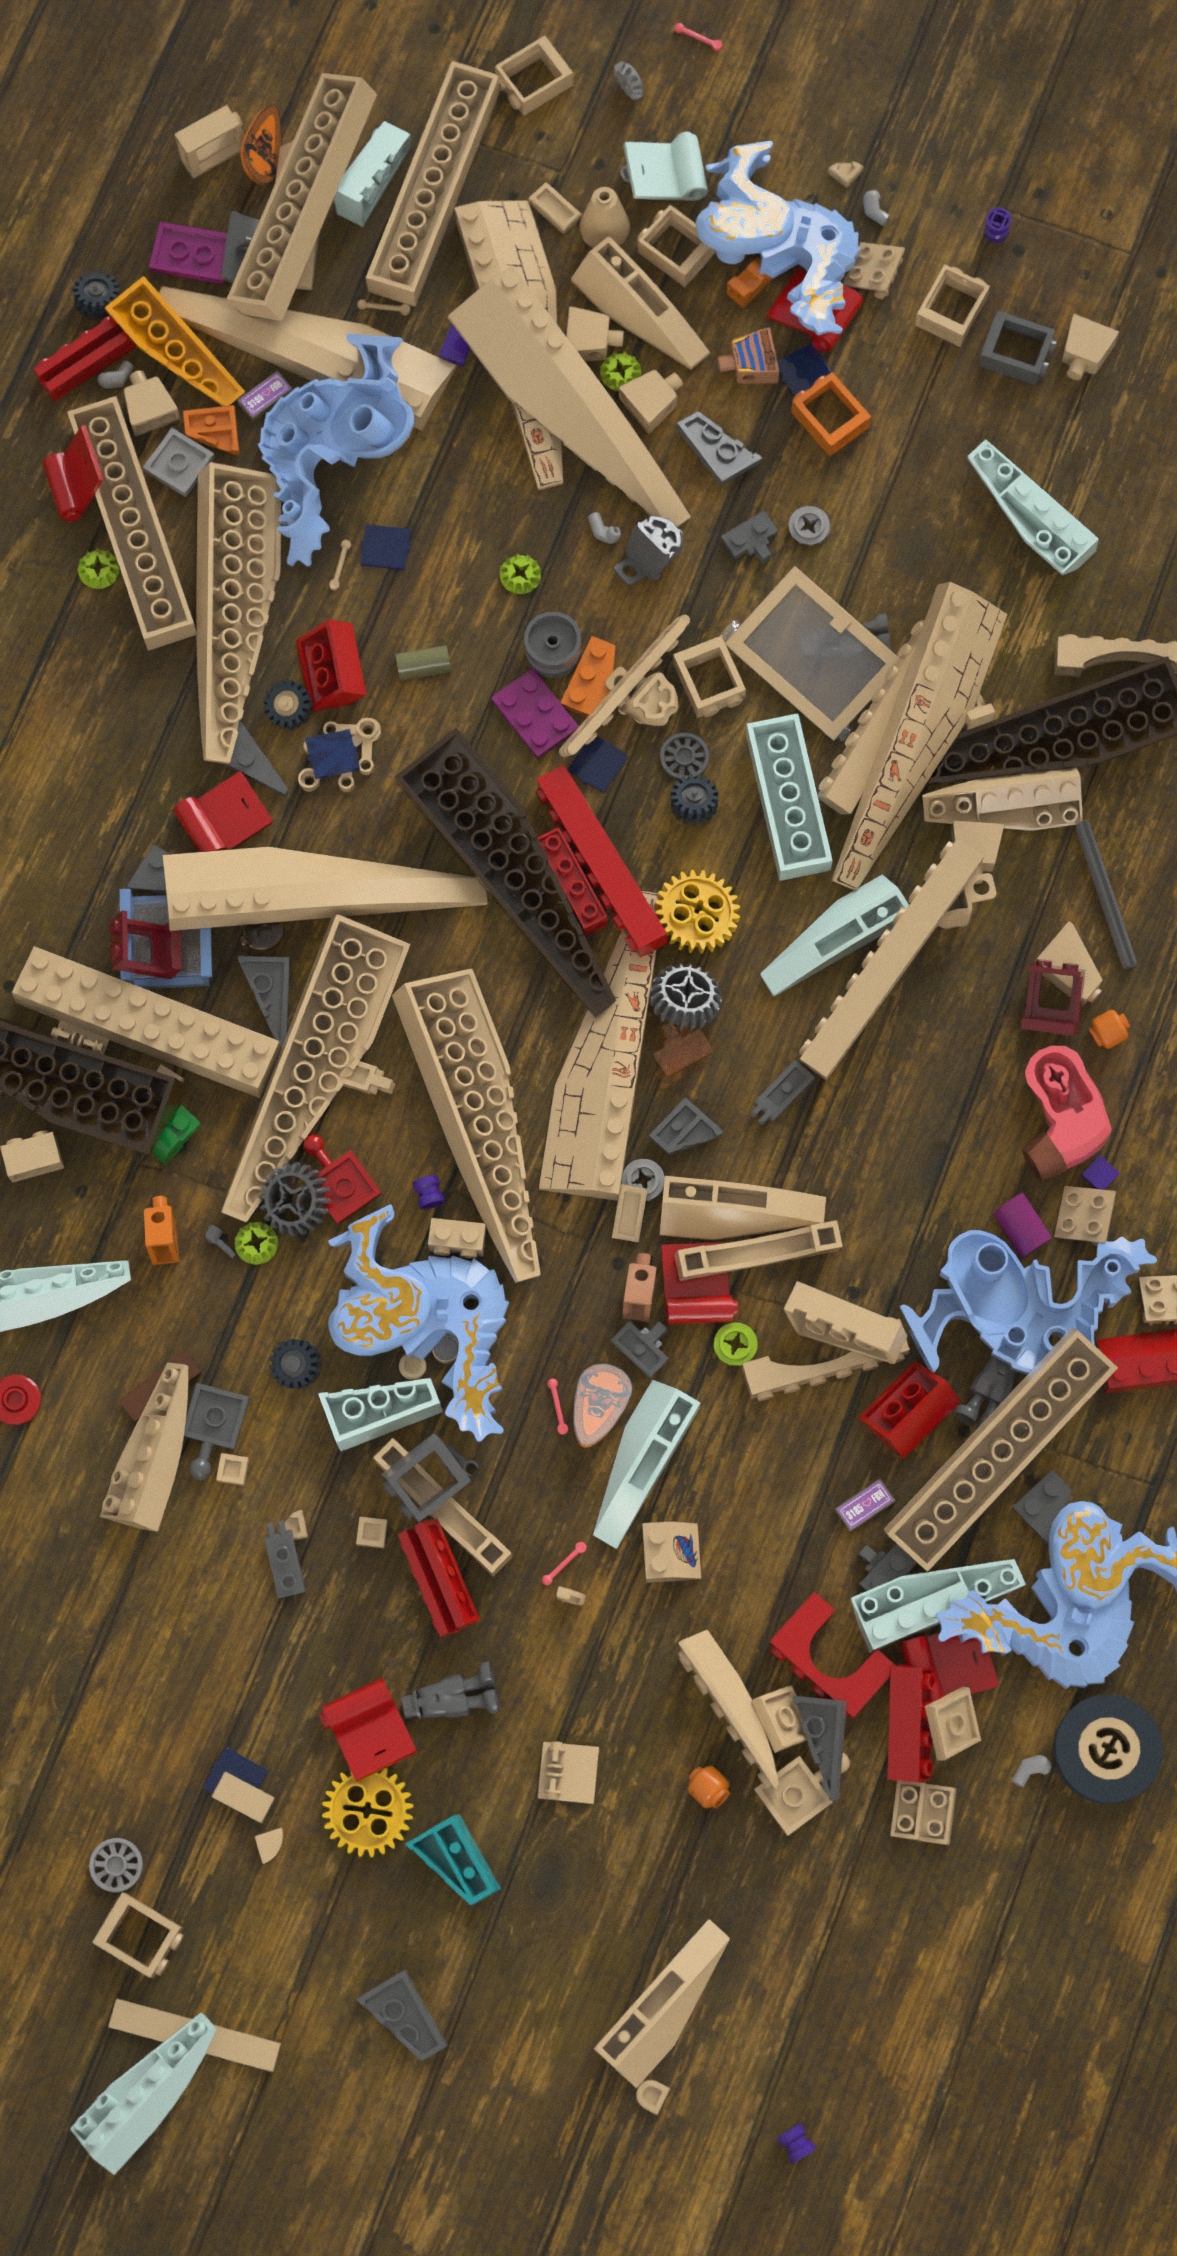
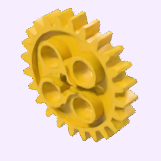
M691 870L689 877L682 871L679 875V880L672 876L670 884H663V891L658 892L657 898L659 900L655 902L654 908L658 909L655 911V914L660 919L659 921L663 928H665L667 936H671L670 945L678 941L680 942L679 950H682L686 945L689 946V953L693 952L694 947H698L700 954H703L706 946L713 952L715 943L719 947H723L724 939L728 941L731 939V932H735L737 929L735 923H738L740 915L735 914L739 911L740 905L734 904L737 900V895L729 896L732 887H722L724 879L715 882L714 873L709 878H706L705 870H702L700 876H696L695 871ZM691 892L696 898H688L684 893ZM716 903L720 909H712L708 904ZM695 909L700 911L699 914L694 913ZM681 914L686 920H677L674 915ZM706 925L710 931H702L698 926Z
M387 1768L381 1774L377 1772L358 1782L355 1781L352 1772L350 1777L341 1773L340 1775L343 1780L341 1784L332 1781L333 1786L336 1788L335 1792L326 1791V1794L332 1798L331 1802H323L322 1804L330 1808L329 1812L322 1814L323 1818L331 1820V1822L324 1826L325 1829L335 1830L330 1838L336 1839L340 1837L338 1847L341 1848L348 1844L347 1853L349 1854L355 1848H358L359 1857L364 1855L365 1850H368L370 1856L374 1857L375 1849H379L384 1855L387 1844L395 1849L393 1840L395 1838L401 1841L404 1840L400 1831H410V1828L404 1823L405 1820L413 1819V1816L407 1814L406 1810L413 1808L414 1805L405 1803V1800L411 1796V1793L401 1792L406 1784L403 1782L396 1785L395 1782L398 1775L394 1774L388 1778ZM354 1787H360L364 1791V1797L359 1802H352L349 1798V1792ZM382 1791L390 1792L392 1796L391 1803L386 1807H381L377 1804V1796ZM367 1803H371V1807L374 1810L390 1811L393 1815L392 1817L370 1814L369 1818L365 1819V1814L362 1812L344 1810L343 1806L351 1805L366 1808ZM350 1815H355L359 1819V1826L353 1831L347 1830L344 1826L345 1819ZM378 1819L385 1820L387 1823V1830L382 1835H376L372 1831V1825Z

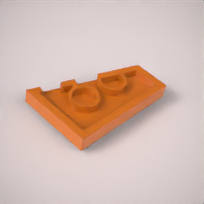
M591 636L560 702L565 709L588 717L607 696L610 690L605 686V681L614 671L616 645Z

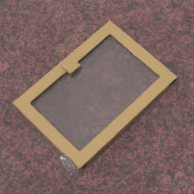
M796 566L791 569L743 624L734 620L721 634L726 646L834 742L837 738L843 741L851 733L852 729L849 725L872 701L871 698L875 691L882 687L886 681L884 678L886 672L899 659L896 654Z

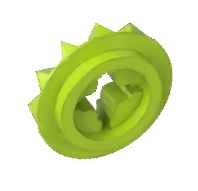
M614 352L612 356L605 358L601 366V379L608 388L619 391L620 386L641 376L640 364L636 361L635 356L627 355L626 352L623 354ZM617 364H619L622 367V369H626L624 379L622 378V375L620 376L619 372H616Z
M98 548L92 552L87 551L86 555L80 559L79 567L77 568L81 581L94 589L110 586L119 575V564L116 556L114 557L108 550L103 551ZM98 560L100 561L102 567H105L100 570L99 577L97 576L95 569H91L96 567V563Z
M516 554L514 557H507L506 562L501 565L500 580L508 591L515 594H526L538 586L541 579V569L537 560L534 561L529 555L522 556ZM515 567L521 571L526 570V580L521 576L514 577L516 575Z
M261 1221L249 1222L240 1228L235 1237L237 1254L243 1261L249 1264L258 1265L269 1261L275 1255L278 1248V1238L271 1226ZM252 1233H255L258 1239H264V1242L260 1243V1253H258L254 1246H249V1243L252 1242Z
M734 1322L724 1325L717 1332L714 1339V1350L717 1356L729 1366H741L742 1363L751 1361L757 1351L758 1343L755 1333L750 1327L742 1323ZM737 1334H740V1344L746 1348H738L734 1355H732V1346L726 1342L734 1341L737 1338Z

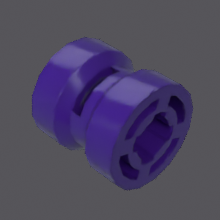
M999 207L993 208L988 212L984 227V235L988 240L997 243L1007 238L1011 224L1010 213L1004 208Z
M437 1175L425 1176L412 1183L414 1191L420 1196L418 1199L420 1210L435 1208L445 1203L443 1193L438 1191L440 1182Z
M801 2123L777 2138L782 2147L788 2148V2158L792 2164L816 2149L811 2140H808L806 2137L804 2138L805 2129Z

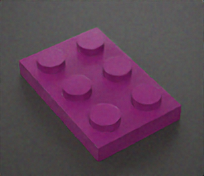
M160 222L149 270L154 273L224 285L225 279L221 275L227 233Z
M533 668L491 697V702L537 760L567 740L579 727Z

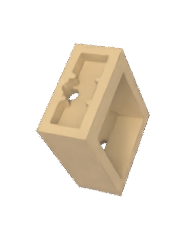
M543 36L495 66L496 75H499L500 90H505L512 107L515 110L519 109L523 116L573 86V72L546 36ZM541 58L556 79L523 98L509 78Z
M227 105L175 133L180 160L192 178L199 176L241 152V145L245 137L241 129L243 124L239 115L236 112L232 113Z
M671 205L665 211L661 210L654 218L650 228H645L637 239L638 253L684 287L716 253V250L706 246L699 239L696 232V223ZM670 225L698 245L680 267L652 247Z
M944 264L917 313L915 326L961 347L988 298L990 286L980 278H972L964 274L959 268L949 267ZM945 284L977 299L963 325L931 310Z
M722 635L673 654V665L697 718L713 716L718 713L719 709L727 706L729 708L736 707L745 699V686ZM721 656L735 688L701 701L687 669Z
M122 1892L92 1943L149 1978H154L156 1974L160 1976L168 1965L169 1961L165 1958L170 1950L173 1949L175 1951L184 1937L180 1934L183 1927L127 1893ZM131 1906L170 1929L149 1967L110 1944L111 1939Z

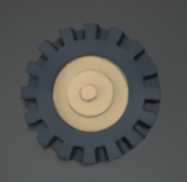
M280 680L278 684L273 683L271 685V690L267 689L265 692L267 696L266 698L263 697V702L265 703L263 710L272 723L283 729H293V727H300L302 722L306 723L308 721L306 718L312 714L310 708L313 707V702L310 700L312 698L302 685L292 680Z

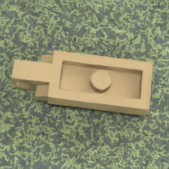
M335 1053L331 1054V1058L344 1062L345 1056ZM326 1060L320 1072L321 1074L326 1072L329 1066ZM361 1061L354 1070L347 1067L344 1075L348 1078L341 1077L340 1079L344 1082L343 1086L375 1095L378 1090L392 1094L396 1085L392 1079L383 1077L385 1072L379 1070L377 1066Z

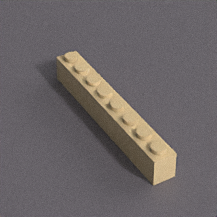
M925 620L918 621L912 628V637L908 643L901 647L898 652L899 659L885 674L884 678L886 681L873 694L871 698L873 702L870 708L861 714L858 723H860L858 728L848 736L845 742V750L833 761V770L829 777H825L819 785L818 799L841 815L851 814L864 792Z

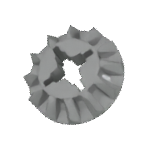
M623 61L617 63L614 73L617 77V82L621 85V89L633 100L642 97L643 84L636 70L630 64Z
M804 506L797 509L791 515L788 529L791 537L797 540L799 544H808L811 547L816 543L821 544L822 540L828 536L830 522L828 516L821 509L814 506ZM804 520L808 524H815L813 528L814 533L809 529L803 530L805 527Z
M635 1160L624 1169L622 1184L643 1188L641 1184H633L639 1180V1171L641 1170L645 1178H652L647 1182L648 1191L646 1201H651L660 1195L664 1187V1173L661 1167L652 1160Z

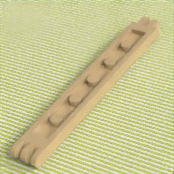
M679 616L666 627L559 749L561 757L576 754L584 744L588 745L597 736L595 731L599 726H605L613 718L612 712L617 706L619 708L622 707L630 698L629 692L633 688H639L645 682L646 677L644 675L649 670L653 671L663 661L661 656L665 651L670 652L679 643L677 638L689 624V616Z

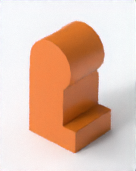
M761 258L755 259L739 276H734L727 282V295L742 308L749 304L772 279V277L765 273L759 274Z

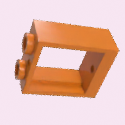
M833 372L826 377H819L813 383V387L806 392L804 390L800 391L792 401L791 413L829 457L870 427L871 416ZM831 388L855 417L829 435L805 406Z

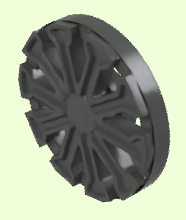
M678 733L668 738L663 744L660 752V762L668 776L680 781V778L683 776L688 780V775H684L685 767L689 774H693V779H697V774L701 775L704 773L708 766L709 750L700 737L691 733ZM681 738H684L685 745H681L679 741ZM696 741V744L690 747V742ZM674 743L677 749L670 747V744ZM699 748H703V752L695 753ZM668 752L674 756H665V753ZM695 759H704L705 761L701 763ZM674 762L670 767L666 765V763ZM692 765L699 768V770L695 772ZM680 766L679 773H674L673 771Z

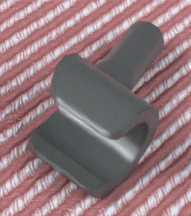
M210 1225L205 1234L206 1240L220 1247L232 1259L236 1253L219 1239L223 1231Z
M449 1445L447 1447L468 1477H471L465 1469L468 1463L473 1464L479 1470L477 1462L467 1460L453 1446Z

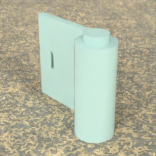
M682 132L677 135L671 144L625 142L623 144L634 198L698 200L708 194L696 135L690 132Z

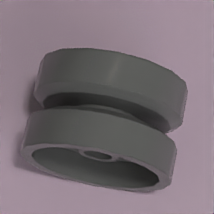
M546 612L537 615L529 622L524 633L525 657L529 667L533 668L538 675L546 678L563 677L570 674L577 667L581 659V632L577 623L572 618L560 612Z

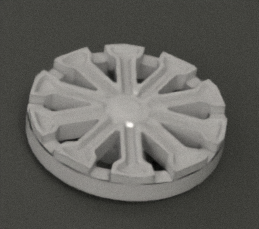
M112 1838L102 1842L95 1848L90 1858L89 1868L94 1882L99 1887L110 1892H121L131 1888L139 1880L143 1870V1860L139 1849L133 1843L121 1838ZM116 1843H121L122 1845L119 1853L116 1851ZM108 1845L110 1847L111 1855L104 1851L105 1846ZM130 1847L132 1852L124 1857L126 1849ZM97 1855H101L106 1859L105 1862L97 1861ZM134 1857H137L138 1862L136 1864L127 1863ZM96 1867L105 1868L103 1871L99 1873L95 1872ZM126 1869H136V1875L133 1876ZM109 1874L106 1883L103 1884L101 1878ZM122 1874L129 1879V1883L126 1885L123 1883ZM116 1877L118 1886L113 1888L112 1883Z

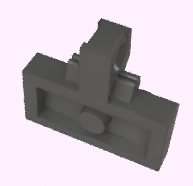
M763 511L723 534L721 541L734 560L746 553L749 556L755 554L760 563L764 565L771 560L770 557L772 555L767 548L770 545L768 540L777 536L778 530L767 513Z
M629 1321L611 1339V1342L649 1379L669 1360L659 1349L663 1345L659 1340L668 1331L660 1321L650 1331L646 1327L640 1331Z
M898 1544L887 1555L882 1550L877 1554L866 1545L858 1555L868 1564L864 1569L869 1574L859 1586L866 1592L901 1576H906L917 1562Z

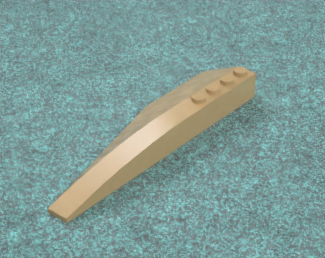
M513 265L491 278L448 315V319L508 399L514 404H519L525 409L526 414L532 419H537L545 426L549 433L555 434L563 441L567 448L595 471L598 470L613 486L616 485L625 492L626 497L632 502L635 501L643 507L649 516L670 519L676 528L691 518L663 472L618 406Z
M164 286L159 291V294L186 325L310 381L314 379L322 381L329 378L338 381H348V378H363L365 373L364 360L359 349L347 341V334L392 337L367 325L291 310H287L283 320L279 321L244 315L227 298ZM402 341L392 355V366L399 377L396 384L402 399L413 410L414 427L423 430L456 369V365Z
M211 462L198 473L196 634L199 711L204 761L229 764L238 735L239 721L242 719L245 698L248 696L250 689L249 683L251 676L254 674L263 640L262 634L269 618L270 604L274 599L275 585L280 576L281 533L276 530L278 526H281V523L278 522L281 515V501L275 498L273 494L274 492L279 493L281 488L276 483L277 477L274 474ZM224 661L231 663L233 669H227Z
M338 914L331 918L253 1121L221 1213L244 1222L248 1221L262 1201L259 1199V1196L266 1193L260 1187L262 1184L269 1185L266 1176L273 1175L275 1178L273 1169H282L283 1164L291 1160L298 1147L343 1086L344 1082L340 1080L341 1077L348 1078L344 1075L346 1068L349 1067L354 1070L360 1062V1059L374 1041L410 947L409 943ZM335 1053L345 1056L344 1062L331 1058V1054ZM326 1060L329 1066L326 1072L321 1074L320 1072Z
M473 969L404 983L392 995L447 1142L471 1197L515 1283L540 1276L536 1242L533 1240L531 1232L533 1221L532 1217H529L527 1205L530 1201L528 1191H525L524 1179H526L523 1153L520 1136L517 1135L516 1130L518 1120L517 1113L513 1110V1087H510L509 1083L510 1066Z

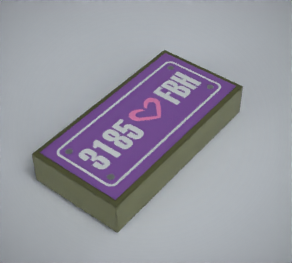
M276 371L240 397L237 402L254 422L271 410L281 396L284 398L292 392L293 388Z
M879 1478L836 1507L834 1511L848 1531L852 1532L895 1503L896 1500Z

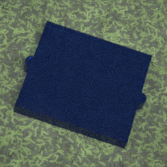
M812 343L777 361L782 383L787 385L794 397L800 391L804 390L806 392L813 387V383L819 377H826L831 373L825 363L826 358L821 357Z
M366 524L364 541L361 542L362 555L360 565L405 570L407 554L411 551L409 547L411 530Z
M350 729L305 738L309 754L308 762H311L315 779L360 770L356 754L358 748L354 746Z
M596 736L592 742L583 746L567 770L583 780L584 785L589 784L604 794L629 756L614 747L612 742L608 743Z
M225 1747L216 1765H212L211 1768L213 1770L203 1788L214 1793L223 1774L227 1772L259 1789L268 1770Z

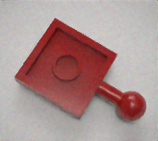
M312 1134L305 1138L303 1142L304 1151L308 1155L315 1156L324 1168L319 1171L318 1178L326 1179L322 1188L330 1189V1192L325 1194V1198L331 1199V1202L325 1203L324 1207L329 1210V1214L337 1225L382 1195L379 1188L351 1150L332 1162L324 1151V1141L320 1136Z

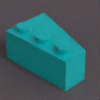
M460 1814L451 1816L405 1844L418 1854L430 1868H433L470 1905L477 1904L501 1890Z

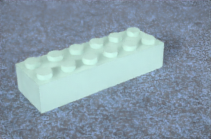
M793 714L748 723L746 726V738L779 881L831 871L833 860L799 715Z

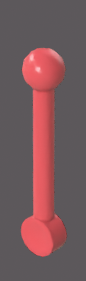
M677 23L674 27L677 33L683 32L709 44L714 51L722 49V42L720 40L712 41L684 28L681 23Z
M549 1379L547 1386L552 1391L559 1422L557 1430L559 1434L564 1435L568 1432V1426L564 1424L556 1389L558 1382L556 1379Z
M578 1542L575 1547L576 1549L549 1575L542 1577L544 1585H550L553 1578L579 1553L586 1551L587 1547L584 1542Z

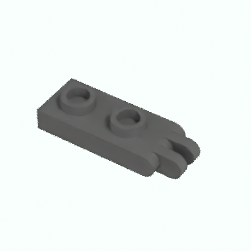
M795 1060L755 1100L753 1104L756 1108L750 1113V1116L754 1119L762 1112L764 1115L758 1120L761 1126L769 1119L774 1122L815 1080V1077Z
M284 1520L278 1521L280 1529L278 1533L275 1532L273 1522L268 1523L269 1535L264 1536L278 1598L306 1592L292 1529L286 1530Z

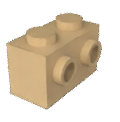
M39 1131L34 1133L31 1138L24 1140L22 1138H14L7 1141V1145L0 1146L7 1175L12 1183L64 1168L58 1141L53 1132Z
M431 1218L428 1241L429 1250L441 1256H449L452 1253L461 1254V1257L475 1259L477 1256L483 1257L487 1231L486 1224Z

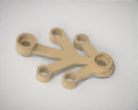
M363 718L356 725L337 724L333 721H329L324 725V735L328 739H335L339 734L352 735L353 737L347 742L317 741L315 738L307 739L304 742L306 754L315 756L319 752L334 753L315 769L306 768L302 770L298 776L300 787L308 792L316 790L319 787L320 779L342 761V773L338 780L339 787L343 792L352 791L355 786L352 777L353 753L360 744H362V759L358 762V769L361 774L370 775L374 771L372 744L381 735L380 724L373 718ZM334 727L336 731L330 734L327 732V729ZM370 728L373 732L370 735H366L363 733L364 730ZM309 744L317 746L314 750L307 749ZM364 763L371 765L368 770L361 768ZM311 778L314 780V783L306 785L305 781ZM350 780L351 784L345 787L342 785V782Z

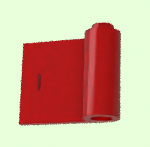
M797 269L766 317L809 334L812 345L818 351H831L864 300L858 292L843 285L844 309L832 310L835 324L842 327V333L827 332L817 335L815 331L804 327L799 322L798 317L790 312L793 303L787 299L788 293L802 283L808 273Z
M86 425L80 426L66 452L49 455L42 461L59 516L67 522H74L81 518V515L85 512L104 480Z
M241 771L200 798L188 797L179 802L173 809L177 819L199 852L233 850L274 823Z
M726 1242L661 1245L667 1325L733 1322V1316H738V1302L732 1299V1295H729L728 1272L679 1281L674 1257L678 1250L704 1245L724 1244Z
M940 1633L900 1643L906 1665L933 1667L936 1685L933 1690L932 1702L961 1687H969L971 1694L999 1687L990 1652L981 1654L980 1641L976 1638H970L960 1643L959 1635L940 1642L938 1640Z
M383 1677L322 1706L323 1712L319 1714L325 1729L331 1727L356 1782L417 1753Z

